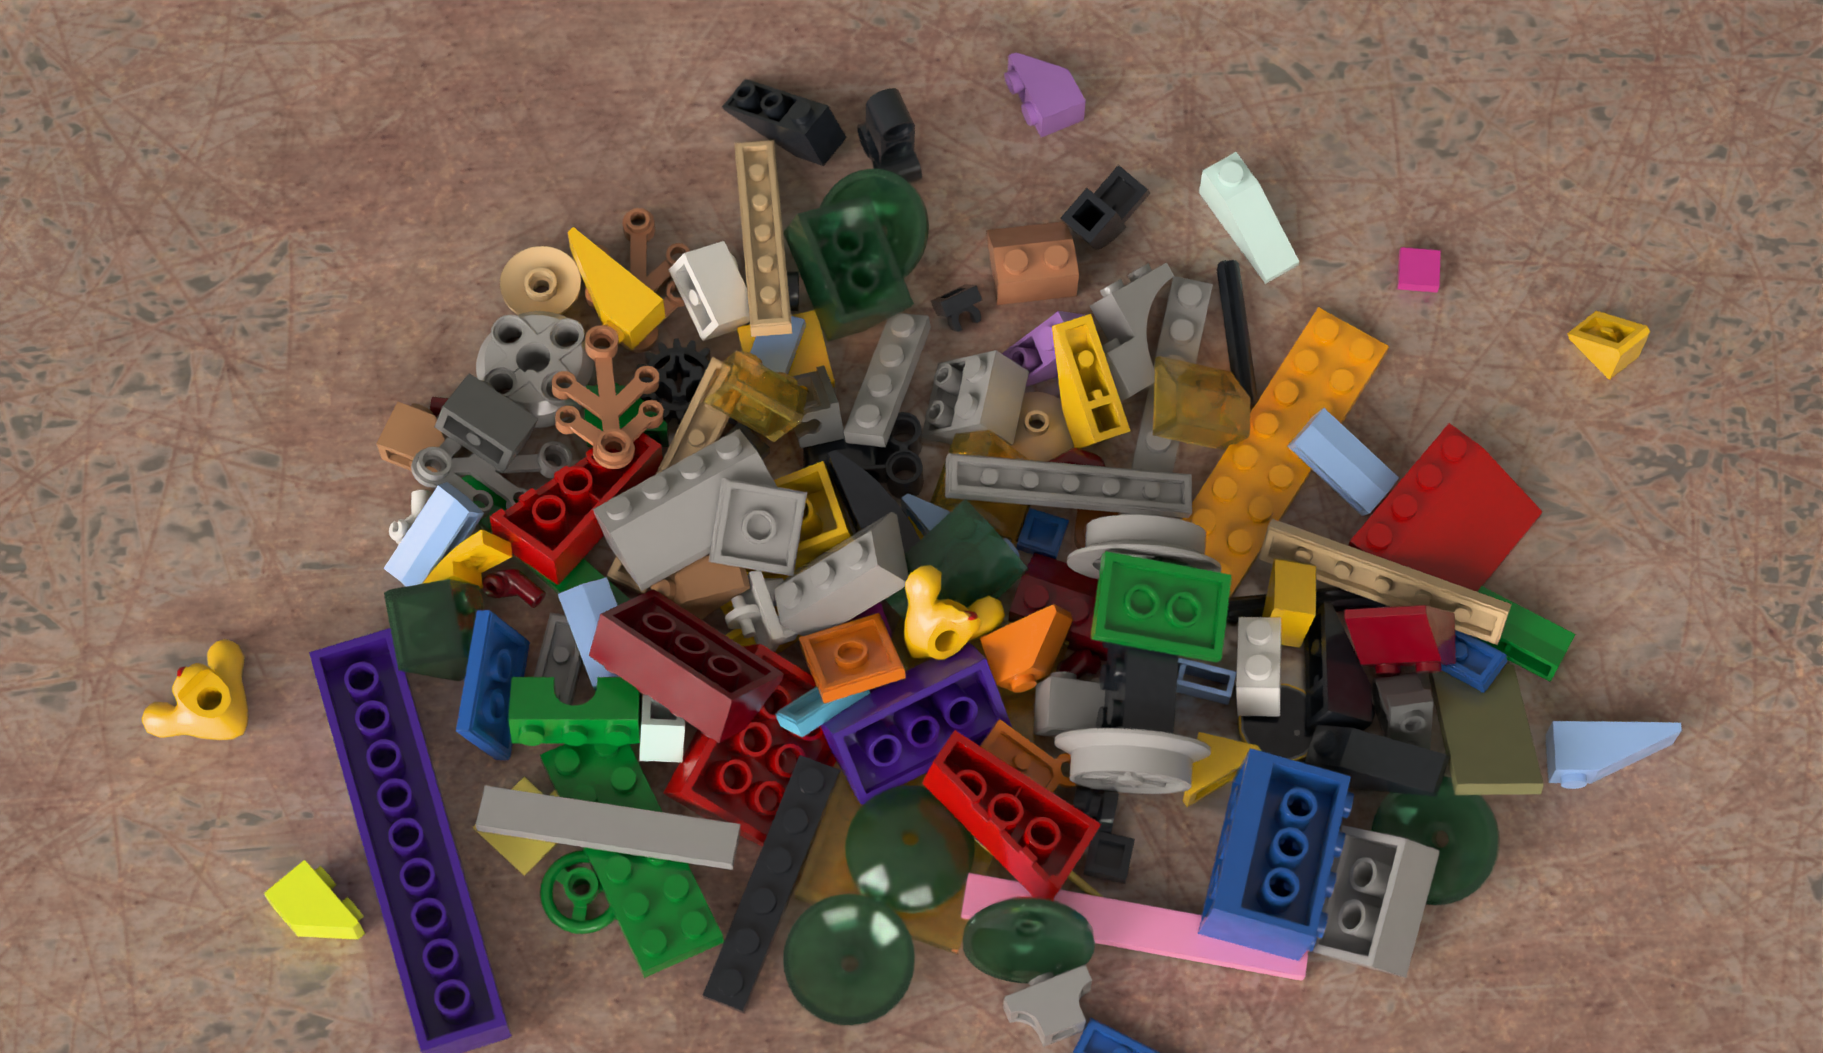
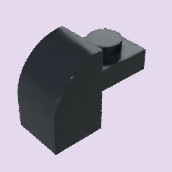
M1118 165L1094 193L1086 188L1062 215L1061 220L1095 250H1099L1110 244L1125 230L1126 226L1124 223L1149 196L1150 192Z

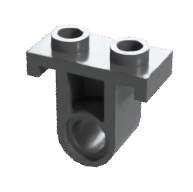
M1411 672L1374 677L1372 680L1373 702L1383 736L1431 750L1433 698L1429 689L1423 690L1418 674Z

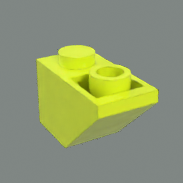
M303 860L264 892L270 905L297 936L360 939L365 935L359 923V920L364 917L363 914L348 897L340 901L332 891L337 886L336 883L321 866L313 870L306 860Z

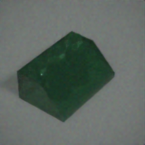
M869 195L799 213L783 232L827 342L863 332L910 308L914 304Z
M966 499L905 554L908 575L920 566H933L941 572V590L937 599H951L964 605L967 609L978 599L987 596L998 599L1029 570L997 531ZM904 587L884 599V601L905 622L908 599Z

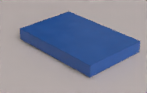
M480 610L476 613L456 732L495 760H509L513 745L508 721L511 678L524 677L530 642L491 610Z

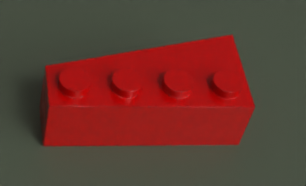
M642 433L633 442L635 452L632 461L619 469H609L598 464L593 456V448L585 452V458L571 467L564 466L554 473L552 480L537 490L531 488L519 496V502L504 511L501 508L489 516L493 535L511 542L512 554L559 585L604 536L593 509L656 475L663 460L661 444ZM617 449L608 450L610 453L620 452Z
M954 730L934 759L922 783L1046 910L1101 826L1099 822L956 730Z

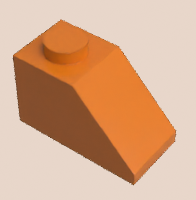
M1052 604L981 637L982 647L996 685L1014 693H1020L1034 688L1037 685V680L1048 676L1072 624L1071 612Z

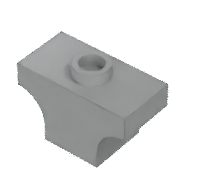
M1083 965L1055 977L1052 972L1035 977L1029 981L1030 987L1004 997L1003 1009L1009 1023L1023 1022L1030 1025L1037 1032L1043 1047L1083 1032L1086 1020L1079 1001L1086 993L1090 992L1091 976L1086 965Z

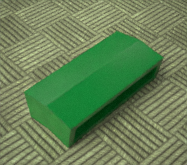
M1481 586L1478 591L1479 593L1512 604L1498 645L1484 640L1481 641L1507 654V660L1551 682L1576 634Z

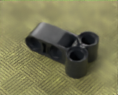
M889 88L874 94L866 103V122L857 125V132L866 156L872 161L877 181L883 192H887L922 179V171L914 151L915 125L899 90Z
M898 413L886 447L846 443L844 438L803 448V468L821 461L825 463L827 454L837 450L857 463L879 483H887L889 492L898 499H901L906 494L916 497L923 489V465L918 456L922 450V428L920 421L911 413ZM903 432L913 435L910 440L905 442L894 439L897 434ZM902 470H909L914 473V476L910 479L902 480L895 477V474Z

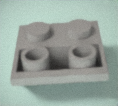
M997 350L938 363L929 406L926 411L922 437L931 441L983 451L1013 445L1029 371Z

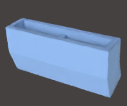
M1325 408L1312 416L1287 446L1362 516L1370 514L1399 479L1393 471Z
M446 482L438 485L384 569L401 581L414 595L430 596L431 594L423 591V582L450 551L471 535L484 512L450 483Z
M607 577L578 585L558 594L595 691L597 689V677H619L607 671L603 665L589 657L600 614L618 606Z
M1178 657L1177 693L1226 705L1229 704L1236 671ZM1187 674L1227 684V689L1224 691L1184 681L1183 676Z

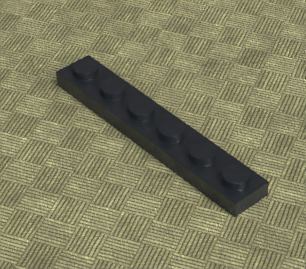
M799 755L702 995L705 999L745 1013L841 774L839 769Z

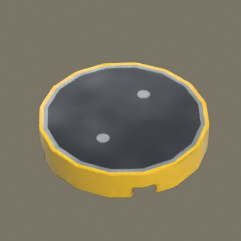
M1281 683L1280 716H1238L1239 735L1241 742L1258 745L1262 752L1303 762L1314 735V731L1307 730L1306 692L1290 684Z

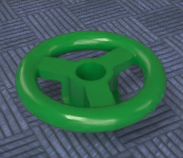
M579 850L563 855L548 868L541 883L540 900L545 914L556 926L571 933L588 934L607 927L616 918L609 905L603 914L586 921L588 904L596 898L598 893L603 891L597 876L592 870L584 867L575 868L570 872L565 870L575 864L589 863L584 851ZM555 881L564 886L566 896L574 904L572 919L564 916L555 905L553 898ZM584 884L590 887V890L584 895L575 893L576 888Z

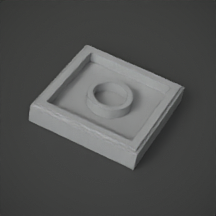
M722 478L708 562L793 576L807 492Z

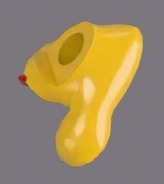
M931 565L920 566L909 574L905 582L908 610L905 619L904 639L907 650L912 658L932 657L937 660L947 659L959 652L968 641L993 631L1004 619L1005 612L1001 601L991 596L978 599L968 609L951 599L938 600L937 597L941 590V572Z
M227 639L216 641L207 651L209 667L201 663H195L189 667L183 666L179 668L177 678L172 687V693L176 698L177 705L173 706L169 702L155 701L144 709L141 720L146 731L159 738L188 735L202 739L230 740L242 736L248 725V705L242 682L245 657L240 646Z

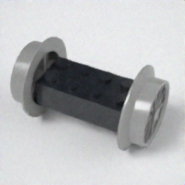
M1114 515L1094 519L1086 527L1085 547L1073 551L1067 557V565L1072 570L1099 579L1101 557L1106 551L1221 573L1220 563L1205 555L1206 531L1202 527L1184 520L1153 515ZM1102 641L1103 648H1108L1107 664H1103L1100 672L1099 686L1101 690H1105L1104 707L1101 706L1098 711L1097 729L1068 731L1055 737V746L1071 755L1070 781L1092 789L1132 794H1169L1189 790L1192 785L1193 763L1209 757L1211 747L1202 741L1174 734L1179 655Z

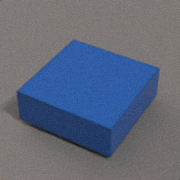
M1029 508L1016 549L1029 554L1038 553L1057 560L1069 520Z

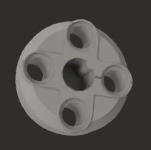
M532 311L518 315H504L494 322L491 333L486 337L479 350L476 374L479 380L488 382L497 392L503 388H511L508 393L502 395L514 403H519L526 407L532 415L538 418L535 428L555 425V414L560 407L573 406L579 411L582 408L581 405L571 398L567 400L553 398V376L558 372L567 371L576 377L577 382L586 387V385H595L596 367L595 361L585 351L586 333L581 323L553 312ZM513 337H519L516 342L505 343ZM568 341H576V343L570 347L562 346L564 343ZM568 383L558 384V386L561 388H568L571 386ZM565 417V418H563V419H561V420H562V421H565V420L569 419L570 417Z

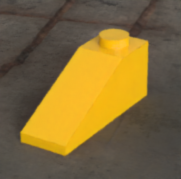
M572 227L568 231L571 252L601 324L609 326L618 334V344L622 341L633 350L665 318L663 299L577 229Z
M1088 314L1052 326L1062 412L1074 448H1084L1130 432L1092 315Z

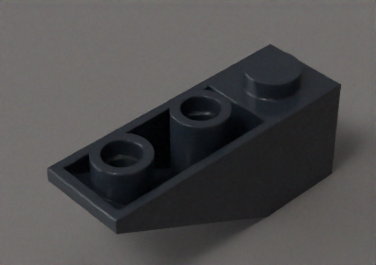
M744 79L722 106L724 111L767 139L774 140L775 144L795 157L821 166L827 163L847 138L828 105L748 79Z

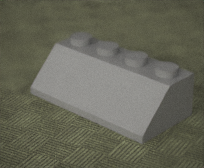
M740 429L722 437L713 444L684 458L682 461L593 509L608 545L641 591L710 553L722 478L777 487L757 450Z

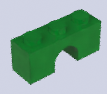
M555 677L511 678L508 721L512 744H524L527 746L540 744H567L570 746H580L583 744H610L613 746L640 744L642 693L621 677H597L595 695L588 702L581 705H568L557 698Z

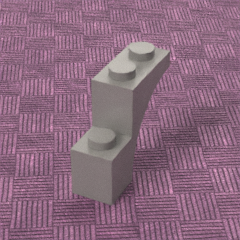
M1167 262L1154 270L1151 269L1149 264H1146L1127 275L1131 281L1127 285H1124L1122 280L1119 279L1101 289L1100 293L1103 298L1089 306L1109 341L1102 345L1120 401L1131 397L1159 380L1148 350L1147 319L1156 294L1167 281L1174 277Z

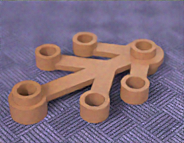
M635 208L625 214L622 222L624 235L630 241V273L653 292H656L672 277L669 269L676 262L672 259V256L677 253L683 254L690 250L682 243L672 244L666 251L667 259L647 276V242L655 234V221L653 215L648 210ZM636 219H643L645 220V223L640 226H635L632 224V221ZM596 245L610 256L609 251L606 247L602 245ZM674 280L667 285V296L663 299L665 318L633 350L621 341L620 343L627 350L635 353L648 351L658 340V326L678 307L686 306L682 297L672 296L673 291L677 290ZM586 288L585 296L587 304L595 309L594 304Z
M598 325L592 327L587 332L585 351L595 361L599 396L577 382L576 377L567 371L558 372L553 376L552 393L561 400L571 398L600 418L603 431L582 419L579 410L573 406H563L557 410L555 426L559 432L563 434L575 433L593 446L594 459L598 464L609 469H619L632 461L635 452L633 442L647 428H657L663 422V406L658 401L647 400L639 406V414L624 428L620 429L619 417L642 394H652L658 389L659 372L652 366L638 368L634 379L616 395L612 358L618 352V334L609 326ZM598 346H605V347H607V348H606V349H598V348H596V347H598ZM644 377H649L653 379V381L645 383L642 382L640 379ZM568 383L571 386L568 388H561L558 386V384ZM652 411L657 413L658 415L655 417H648L645 415V413ZM571 417L574 421L565 423L561 419ZM617 449L620 452L610 453L608 450Z

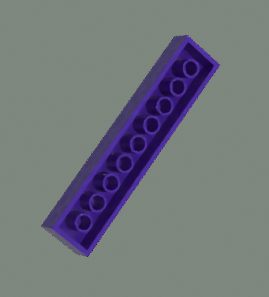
M392 628L309 652L421 1053H464L511 1038L512 1035L399 645Z

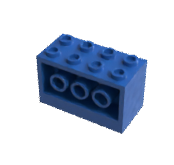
M1249 749L1233 778L1198 934L1300 961L1306 951H1313L1317 938L1321 939L1327 925L1328 913L1322 912L1326 897L1330 898L1332 896L1336 883L1337 873L1332 872L1331 867L1334 858L1340 857L1346 834L1339 831L1343 818H1348L1353 804L1354 793L1348 792L1351 776L1255 749Z

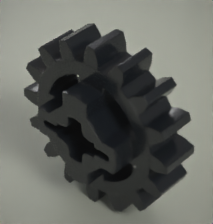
M676 338L672 348L667 349L665 344L662 342L658 343L659 353L656 355L646 351L644 354L647 365L637 364L636 370L642 366H652L659 372L658 389L652 394H642L640 398L643 401H658L664 409L663 420L668 424L671 418H677V422L680 425L706 372L711 356L710 349L707 347L697 352L694 340H691L687 347H681L679 338ZM678 373H681V379L683 380L680 393L677 392L676 386ZM644 377L640 379L642 382L645 383L653 381V379L649 377Z

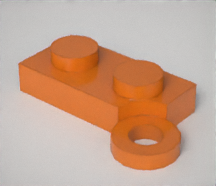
M1000 719L993 725L980 744V747L1052 793L1058 785L1063 788H1071L1078 785L1070 781V778L1065 777L1061 772L1062 764H1071L1070 754L1064 753L1054 759Z

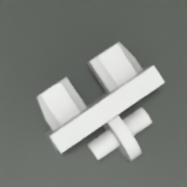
M751 571L747 575L751 588L731 599L734 610L725 616V621L728 628L741 629L744 638L754 636L756 644L761 643L775 652L779 645L795 640L798 633L780 624L779 616H777L774 606H777L774 589L783 582V578L764 579L761 571Z

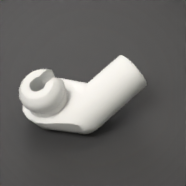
M416 490L411 493V515L405 520L393 521L389 527V535L397 544L401 543L431 497L432 492Z

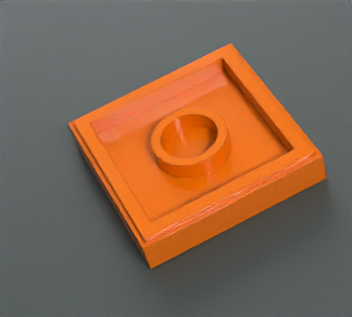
M880 613L799 637L801 650L824 704L906 678L903 664Z

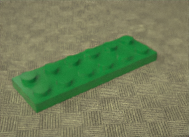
M563 744L540 754L543 767L558 797L662 812L629 744L623 746H613L610 744L570 746ZM582 847L644 978L724 943L723 934L688 863Z

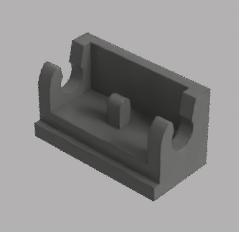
M825 366L816 367L817 371L793 376L786 382L789 389H795L798 386L808 388L805 395L801 397L795 396L785 401L787 413L800 448L845 438L839 402Z

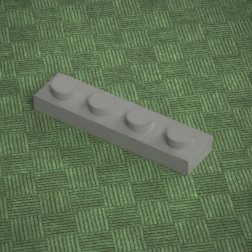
M890 312L843 433L846 443L886 447L931 329L929 316Z

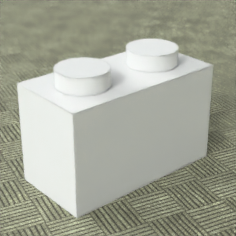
M724 241L683 253L669 269L702 341L736 331L737 327L745 326L750 321L747 287L738 271V263L729 252Z
M1281 617L1238 618L1237 716H1280Z

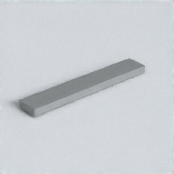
M949 453L946 457L945 498L1189 518L1192 514V474Z
M492 786L484 787L476 820V829L481 832L733 870L741 831L740 824Z

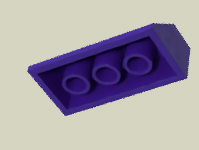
M969 641L959 652L947 659L937 660L931 658L905 671V679L870 689V694L821 725L830 750L861 805L928 772L934 759L954 730L980 746L999 719L1012 728L988 662Z

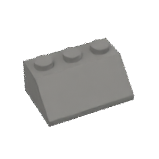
M890 512L796 569L793 576H788L779 584L774 591L780 624L801 636H806L844 624L904 588L909 575L897 515Z
M1342 825L1341 832L1346 834L1340 857L1334 858L1331 871L1337 873L1336 883L1332 896L1330 898L1326 897L1322 912L1328 913L1327 925L1321 939L1317 938L1312 952L1406 978L1440 851L1409 839Z

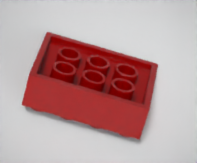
M1448 423L1352 537L1348 546L1478 592L1480 587L1488 581L1534 525L1543 511L1481 445Z
M760 643L742 647L784 673L782 681L743 731L719 743L714 739L706 737L698 729L683 755V762L679 763L663 794L706 819L740 824V836L763 847L799 755L834 767L836 759L830 750L821 725L803 737L780 726L775 715L777 711L815 688L816 683L812 675Z

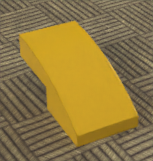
M485 530L478 531L456 546L437 564L423 582V591L454 603L483 588L481 573L512 557L511 542Z

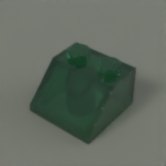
M447 579L389 589L384 592L398 670L458 682L465 679L477 611L484 610L479 585Z

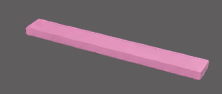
M968 873L961 919L1301 981L1305 978L1308 951L1305 952L1300 961L1200 935L1198 931L1202 915L1059 890L1046 910L1019 882Z

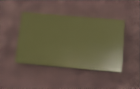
M1505 664L1485 693L1442 670L1437 673H1429L1428 676L1445 752L1450 758L1448 765L1455 795L1542 794L1544 783L1514 664Z

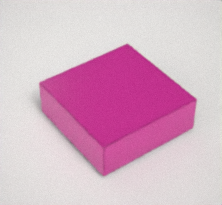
M1401 247L1398 258L1397 289L1437 293L1440 286L1441 250Z

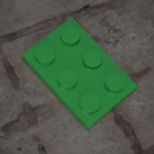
M1106 551L1101 557L1091 639L1218 662L1222 659L1232 575Z

